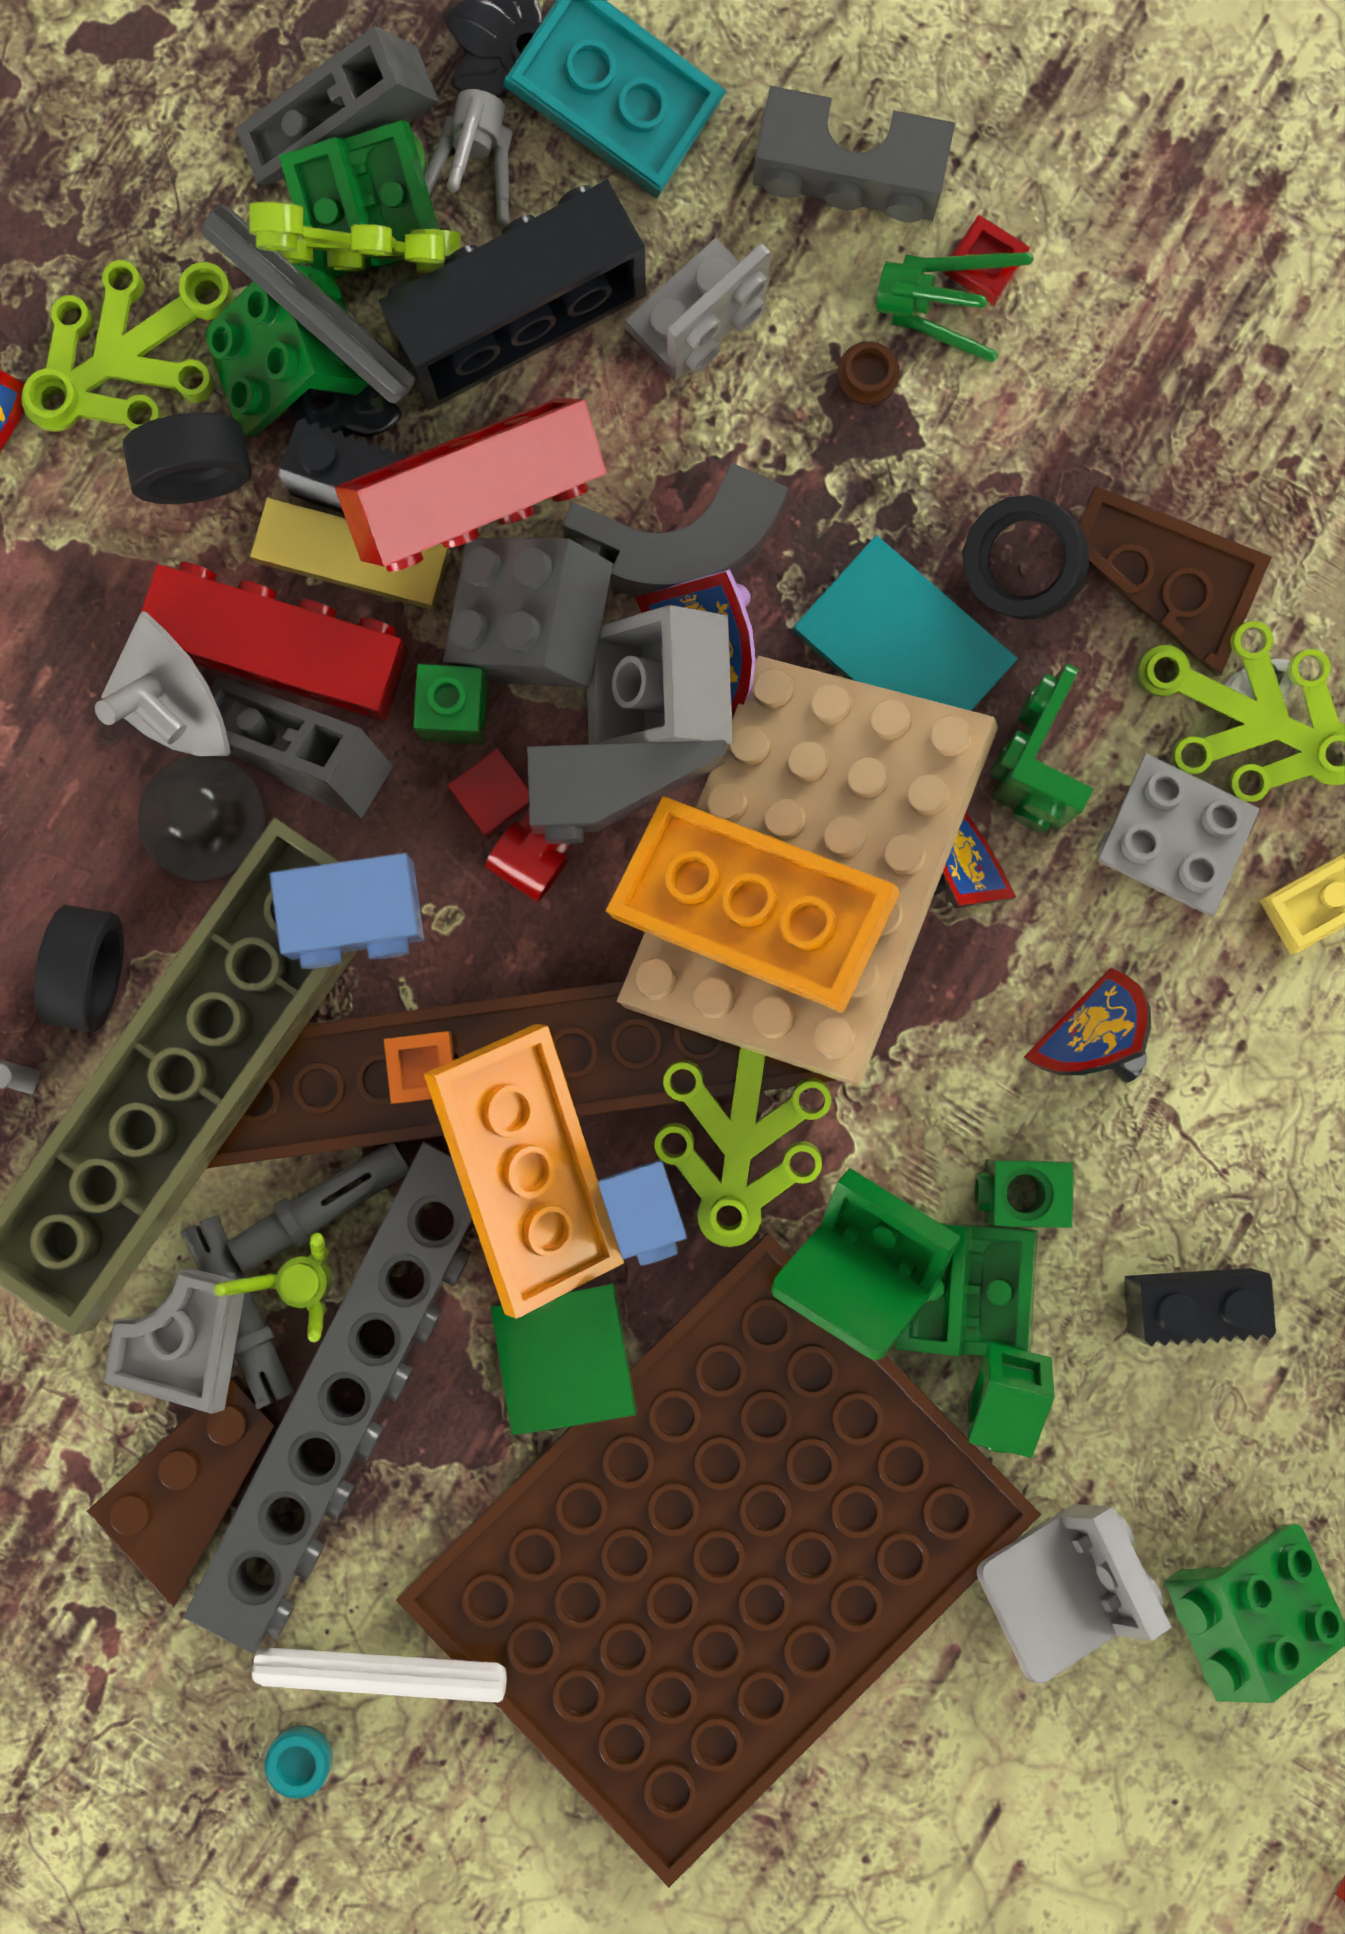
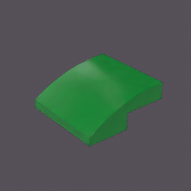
M400 120L345 139L338 137L330 138L279 155L292 204L303 207V226L350 234L351 226L353 225L386 226L392 228V236L396 241L405 242V235L410 234L411 230L439 229L410 123ZM313 250V263L310 264L312 268L332 271L336 280L406 260L365 258V271H338L327 268V251Z
M940 1223L960 1235L961 1238L938 1287L897 1339L895 1350L960 1356L962 1354L984 1356L988 1343L992 1342L1031 1352L1038 1230Z
M615 1284L567 1292L517 1319L504 1314L502 1305L491 1307L512 1435L599 1422L637 1414Z

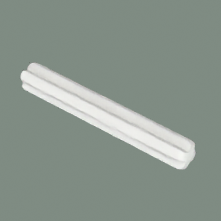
M262 1647L258 1649L254 1656L252 1678L255 1683L269 1687L498 1703L503 1700L505 1695L507 1672L505 1667L499 1663Z

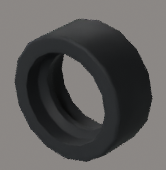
M200 412L170 415L149 421L131 430L123 439V452L133 495L142 501L156 504H186L224 496L239 489L251 477V465L243 427L233 417L218 413Z
M1034 495L1007 497L985 509L970 527L963 548L964 575L973 594L992 611L1019 620L1045 618L1065 608L1081 590L1089 568L1088 542L1078 521L1055 502ZM1033 520L1046 524L1057 534L1063 547V564L1059 576L1049 588L1036 595L1018 596L1006 592L996 583L990 571L989 554L994 540L1003 529L1016 522Z
M63 905L54 913L46 928L35 970V1009L42 1024L89 1032H97L104 1025L113 1007L123 965V926L117 914L71 905Z

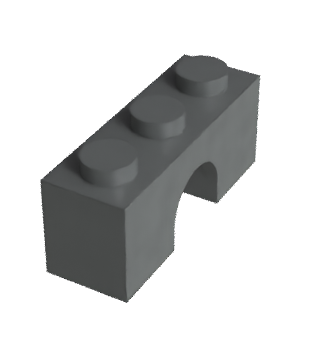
M770 85L755 156L753 185L762 186L770 194L783 198H793L801 194L825 199L829 205L842 210H855L861 206L886 211L889 217L902 222H916L921 219L933 221L941 196L955 122L894 110L889 132L883 143L867 152H851L839 146L830 135L828 118L832 98Z

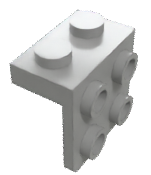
M1073 1504L1024 1534L1015 1542L987 1557L977 1567V1577L1024 1676L1031 1682H1047L1115 1636L1153 1641L1172 1628L1161 1607L1163 1604L1161 1591L1155 1581L1145 1573L1134 1551L1132 1531L1127 1522L1116 1513L1113 1506Z

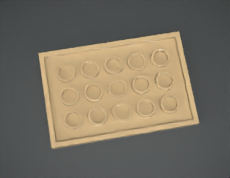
M758 656L755 662L753 687L750 696L744 705L738 704L732 718L733 744L726 745L724 764L710 772L696 809L894 883L900 891V895L844 1013L646 932L643 935L617 1002L626 1009L860 1087L998 730L995 717Z

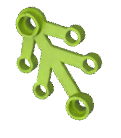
M254 202L249 204V233L256 236V248L279 251L292 264L313 263V250L327 251V268L331 270L365 271V258L401 259L416 262V272L429 274L444 266L445 260L453 252L461 248V233L455 231L416 229L411 230L410 234L405 235V242H400L394 239L392 228L353 225L351 226V234L303 226L302 206L279 202Z
M116 260L109 263L102 273V283L106 291L94 354L76 368H74L78 339L83 338L91 331L94 322L93 315L84 301L77 296L65 295L58 298L53 303L50 311L54 329L46 368L33 373L27 379L22 391V406L27 417L39 428L52 432L69 429L80 418L126 425L131 431L141 426L133 423V415L140 408L152 409V416L149 421L163 418L162 411L158 405L147 395L137 394L124 400L91 393V391L109 379L174 389L185 400L193 403L202 402L209 398L214 390V379L206 365L201 361L187 359L177 363L142 356L197 318L214 320L233 301V288L224 271L217 265L209 262H198L189 266L182 273L179 280L180 296L126 333L131 303L136 302L142 296L144 281L136 267L129 261ZM124 274L133 276L132 283L128 288L124 290L114 289V282L119 276ZM216 289L219 291V297L210 304L199 302L200 295L205 290ZM72 309L81 310V317L77 323L73 325L63 324V317L68 311ZM189 374H203V381L199 387L195 389L184 388V380ZM57 393L65 394V402L61 407L56 410L47 409V401L52 395Z
M1249 621L1239 625L1233 631L1230 639L1232 651L1243 661L1255 700L1190 669L1188 658L1177 647L1171 645L1156 646L1147 650L1138 660L1136 678L1141 688L1147 693L1154 696H1168L1179 692L1242 723V725L1204 738L1188 736L1180 739L1172 749L1171 757L1174 766L1188 774H1199L1204 772L1211 765L1212 761L1277 740L1300 752L1262 767L1256 764H1242L1236 767L1228 779V787L1233 796L1246 802H1255L1262 799L1269 789L1307 776H1311L1318 782L1326 785L1345 784V760L1340 765L1333 766L1326 759V749L1331 743L1338 741L1345 747V723H1341L1338 720L1326 682L1331 671L1329 658L1320 650L1306 649L1294 654L1287 666L1290 680L1302 689L1311 728L1288 715L1269 655L1273 644V634L1270 628L1260 621ZM1250 628L1257 630L1262 636V645L1255 653L1247 652L1241 645L1243 632ZM1306 656L1313 657L1319 664L1318 675L1311 681L1303 679L1298 671L1300 661ZM1161 658L1171 660L1176 667L1174 678L1167 683L1159 681L1154 675V666ZM1189 743L1198 744L1203 751V759L1195 767L1186 766L1181 758L1183 748ZM1250 770L1258 775L1260 785L1256 792L1251 795H1245L1239 789L1238 781L1244 772Z
M740 1047L730 1118L703 1084V1074L696 1063L690 1060L675 1061L667 1068L663 1079V1085L667 1094L677 1101H684L725 1155L722 1180L720 1181L694 1150V1136L687 1126L681 1123L666 1124L659 1130L654 1145L657 1156L667 1164L676 1165L701 1198L697 1219L703 1234L713 1243L724 1247H735L748 1242L760 1227L761 1208L794 1183H809L818 1177L822 1169L820 1151L810 1142L798 1141L786 1149L781 1163L747 1185L750 1159L803 1120L822 1118L831 1106V1093L828 1086L819 1079L807 1078L795 1086L790 1098L756 1122L765 1055ZM679 1069L689 1070L694 1075L696 1084L689 1091L677 1090L671 1082L672 1074ZM816 1088L823 1093L824 1101L819 1108L808 1110L800 1104L799 1096L805 1089ZM669 1133H678L685 1138L687 1147L682 1153L672 1154L665 1150L662 1139ZM797 1152H807L813 1156L815 1164L810 1171L800 1173L791 1167V1157ZM727 1205L734 1206L741 1212L742 1218L736 1225L726 1226L717 1217L719 1209Z

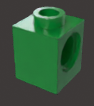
M417 664L413 728L422 741L485 745L488 681L483 669L478 667Z
M985 1159V1173L977 1172L975 1176L976 1211H985V1223L993 1226L1073 1228V1162ZM1025 1174L1035 1183L1037 1190L1036 1199L1029 1208L1016 1211L1008 1202L1007 1188L1015 1177Z
M992 1342L988 1343L968 1400V1443L984 1446L998 1453L1008 1452L1032 1458L1054 1400L1052 1357Z

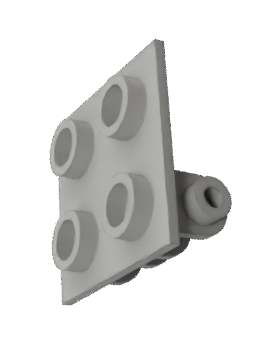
M1145 753L1110 832L1106 831L1096 848L1095 854L1099 855L1097 861L1188 905L1194 910L1196 909L1214 917L1260 808Z

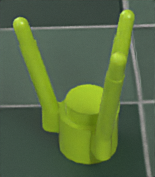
M314 1233L310 1238L311 1254L299 1255L290 1259L282 1265L278 1273L217 1283L213 1291L217 1296H230L265 1289H277V1293L282 1301L289 1306L300 1309L307 1308L309 1312L307 1337L311 1342H317L321 1338L323 1317L328 1310L323 1299L330 1292L333 1282L332 1270L326 1262L329 1256V1249L325 1246L323 1236L320 1233Z

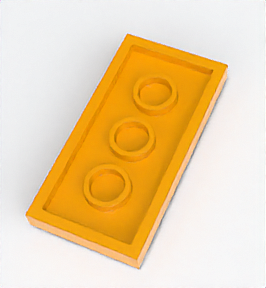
M663 796L606 912L617 921L844 1013L897 902L900 891L894 883Z
M534 1024L424 1073L504 1314L517 1319L624 1263L547 1025Z

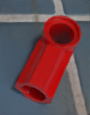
M528 810L520 822L514 821L498 840L487 858L485 868L538 903L550 890L569 859L567 852L573 844L545 843V834H533L530 827Z

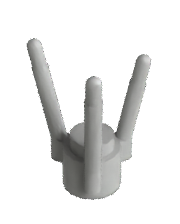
M467 89L458 94L453 116H448L445 119L441 139L424 173L429 195H431L452 147H454L456 152L450 169L447 189L450 192H456L464 175L468 158L483 159L489 156L490 150L494 151L497 222L499 225L505 226L509 222L508 151L513 133L510 129L502 126L505 105L498 97L486 91Z

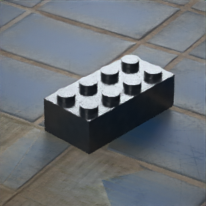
M607 179L592 188L589 185H581L570 190L559 200L556 207L537 217L524 215L513 220L502 230L501 236L480 247L468 245L456 250L445 260L444 266L423 277L411 275L399 280L388 290L387 296L378 300L394 348L401 361L415 373L416 380L414 384L430 411L645 297V245Z

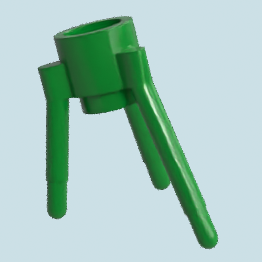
M1028 252L932 258L906 254L903 264L890 261L885 262L878 287L876 310L877 312L892 314V326L914 329L966 353L973 354L989 362H994L998 358L997 351L917 315V313L928 314L932 301L957 306L983 308L987 304L986 297L979 294L966 293L965 291L934 287L935 275L925 274V272L1030 265L1034 257Z

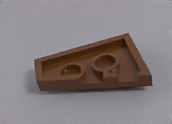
M1095 486L1078 522L1088 542L1089 567L1215 676L1222 675L1232 652L1230 645L1231 635L1236 627L1244 623L1272 556Z
M237 1375L230 1378L224 1411L213 1414L201 1410L193 1412L86 1511L172 1608L180 1601L190 1583V1578L204 1553L210 1547L219 1530V1526L237 1494L241 1491L278 1424V1421L265 1407L256 1409V1402L251 1391Z

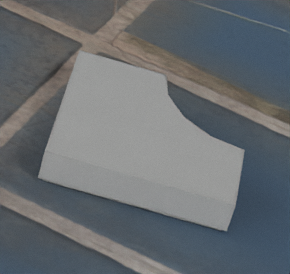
M193 1268L179 1270L171 1294L156 1311L143 1317L114 1319L104 1383L211 1414L224 1411L245 1293L217 1296L213 1291L217 1283L235 1279Z

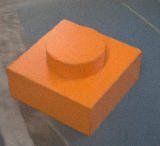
M446 1031L384 1039L391 1104L432 1100L424 1073L454 1060L451 1032Z

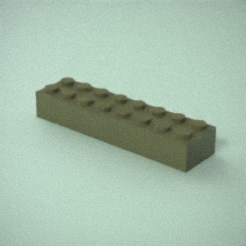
M275 817L0 1206V1286L72 1336L93 1330L358 951L342 952L341 964L311 969H302L300 959L292 960L280 954L270 873L341 862Z

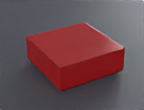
M978 214L951 256L1029 253L1031 247ZM1020 266L943 271V274L974 294L985 296L987 302L995 306Z
M498 748L447 784V787L485 838L529 807V789Z

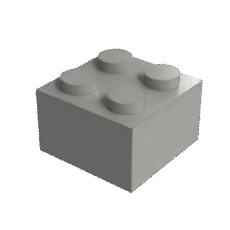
M668 605L601 625L590 687L587 688L589 745L725 740L726 745L733 744L728 615Z

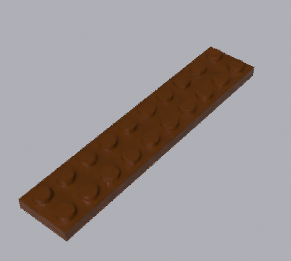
M625 981L309 1024L299 1034L206 1169L444 1136L433 1100L391 1104L384 1039L450 1031L455 1060L534 1024L547 1025L577 1117L684 1102L671 1098L663 1085L667 1068L678 1060H690L699 1066L703 1074V1084L714 1098L734 1095L740 1047L624 1008L617 1002V999ZM765 1055L760 1091L794 1087L800 1081L807 1078H816L823 1082L835 1081V1079ZM679 1069L671 1076L673 1086L680 1091H689L696 1084L694 1075L686 1069Z

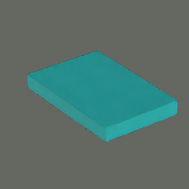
M556 0L506 76L503 84L506 89L655 198H658L727 91L606 0Z
M878 535L867 544L792 629V632L846 679L969 711L975 708L1018 659Z

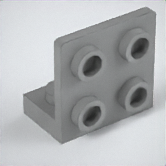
M715 237L625 319V329L675 382L689 369L693 373L700 372L716 357L721 348L719 342L735 327L739 332L746 330L765 310L766 303L764 301L766 300L767 286L770 281L768 276L771 251L763 243H760L739 262Z

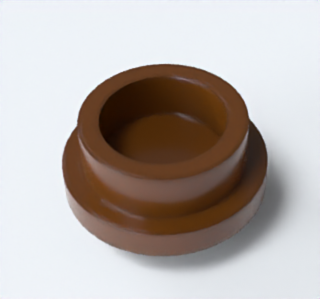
M870 341L857 343L846 350L839 361L837 369V381L841 391L848 399L861 405H875L888 399L895 391L900 376L899 364L893 352L880 343Z

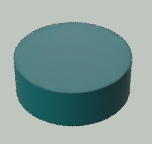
M293 1726L284 1730L275 1738L265 1757L264 1770L269 1784L276 1792L288 1798L299 1799L314 1794L322 1787L332 1768V1748L327 1738L320 1731L312 1727Z

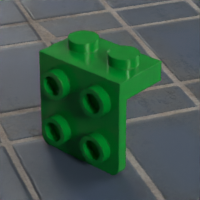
M293 264L347 312L341 290L332 271ZM254 281L207 327L206 341L232 416L242 425L244 436H257L309 388L358 395L369 385Z
M1066 663L1055 677L1045 673L1037 688L1033 687L1016 720L1026 725L1024 731L1017 730L1010 742L1004 744L989 773V777L998 781L990 798L1013 809L1012 818L1015 821L1041 833H1046L1048 828L1058 831L1081 814L1094 788L1035 759L1078 673L1079 668L1069 663Z
M849 1168L838 1180L820 1226L777 1274L773 1281L771 1292L776 1299L866 1357L879 1360L887 1354L938 1287L961 1236Z
M1298 1524L1281 1526L1226 1567L1180 1569L1164 1580L1174 1603L1176 1615L1185 1628L1202 1667L1203 1676L1211 1687L1217 1702L1274 1703L1345 1646V1621L1303 1528Z

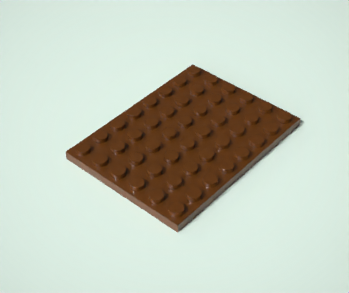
M768 1232L629 1367L637 1408L636 1415L569 1426L396 1599L404 1610L452 1660L499 1663L506 1668L507 1683L504 1698L498 1703H493L668 1887L978 1579L977 1567L981 1561L1015 1542L1042 1515L974 1444L968 1443V1438L887 1355L879 1360L866 1357L773 1296L771 1292L773 1281L792 1257Z

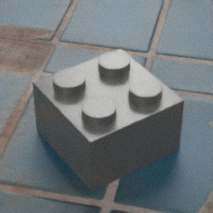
M476 538L466 543L443 662L450 666L482 668L489 683L589 688L613 563L569 538Z

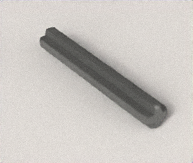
M221 204L209 213L203 222L201 232L210 243L386 400L396 404L408 394L416 380L415 373L279 251L256 248V236L249 233V225L230 207Z

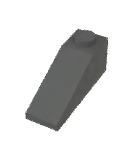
M373 26L236 127V131L257 184L267 186L285 179L279 155L334 137L345 139L400 120L410 123L439 103V100L417 46L379 27Z
M217 676L210 690L223 718L231 750L230 755L314 801L362 819L392 770L393 765L360 727Z
M726 741L527 747L529 818L533 834H545V843L549 844L584 842V832H599L723 765L726 755Z

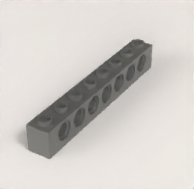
M432 1142L422 1143L183 1618L251 1653L255 1652L266 1635L277 1640L295 1606V1603L286 1599V1596L296 1576L307 1580L324 1549L325 1544L315 1538L326 1516L337 1521L355 1485L345 1481V1478L355 1458L366 1462L370 1457L384 1429V1426L374 1421L385 1399L393 1403L397 1402L413 1371V1368L404 1364V1361L414 1341L416 1340L425 1345L443 1310L434 1306L433 1303L443 1283L446 1282L455 1286L472 1252L462 1246L474 1222L450 1151ZM430 1202L443 1203L453 1213L454 1226L447 1237H433L422 1226V1211ZM399 1261H412L422 1269L425 1282L419 1294L406 1295L395 1287L392 1280V1272ZM368 1320H383L391 1326L395 1335V1343L391 1351L379 1353L371 1350L366 1345L363 1338V1330ZM349 1378L362 1386L365 1393V1403L362 1409L351 1411L344 1409L338 1404L334 1396V1387L337 1380ZM322 1438L331 1444L335 1452V1463L332 1467L325 1469L317 1468L308 1461L305 1455L307 1439ZM290 1497L302 1505L305 1511V1522L303 1525L291 1527L280 1521L275 1509L278 1498ZM250 1557L266 1559L274 1569L275 1582L270 1585L255 1583L247 1573V1559Z

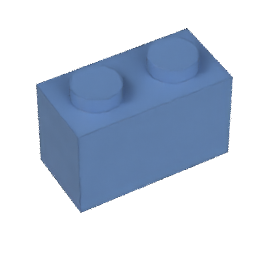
M406 853L270 873L280 954L292 960L300 959L302 969L338 965L342 963V952L368 949L369 959L402 956L409 954L408 943L424 941L414 862Z
M662 1159L624 1170L599 1180L598 1185L623 1259L637 1255L640 1266L678 1254L676 1242L687 1238L686 1230Z

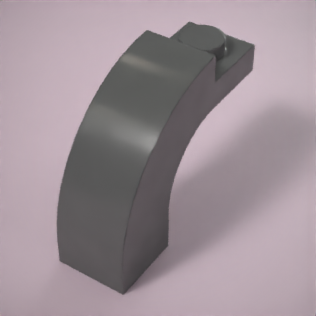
M730 462L717 493L707 510L694 522L683 528L664 533L639 531L572 502L562 524L564 538H569L614 563L610 577L611 589L636 597L640 594L729 569L733 577H735L758 556L768 542L785 507L789 487Z

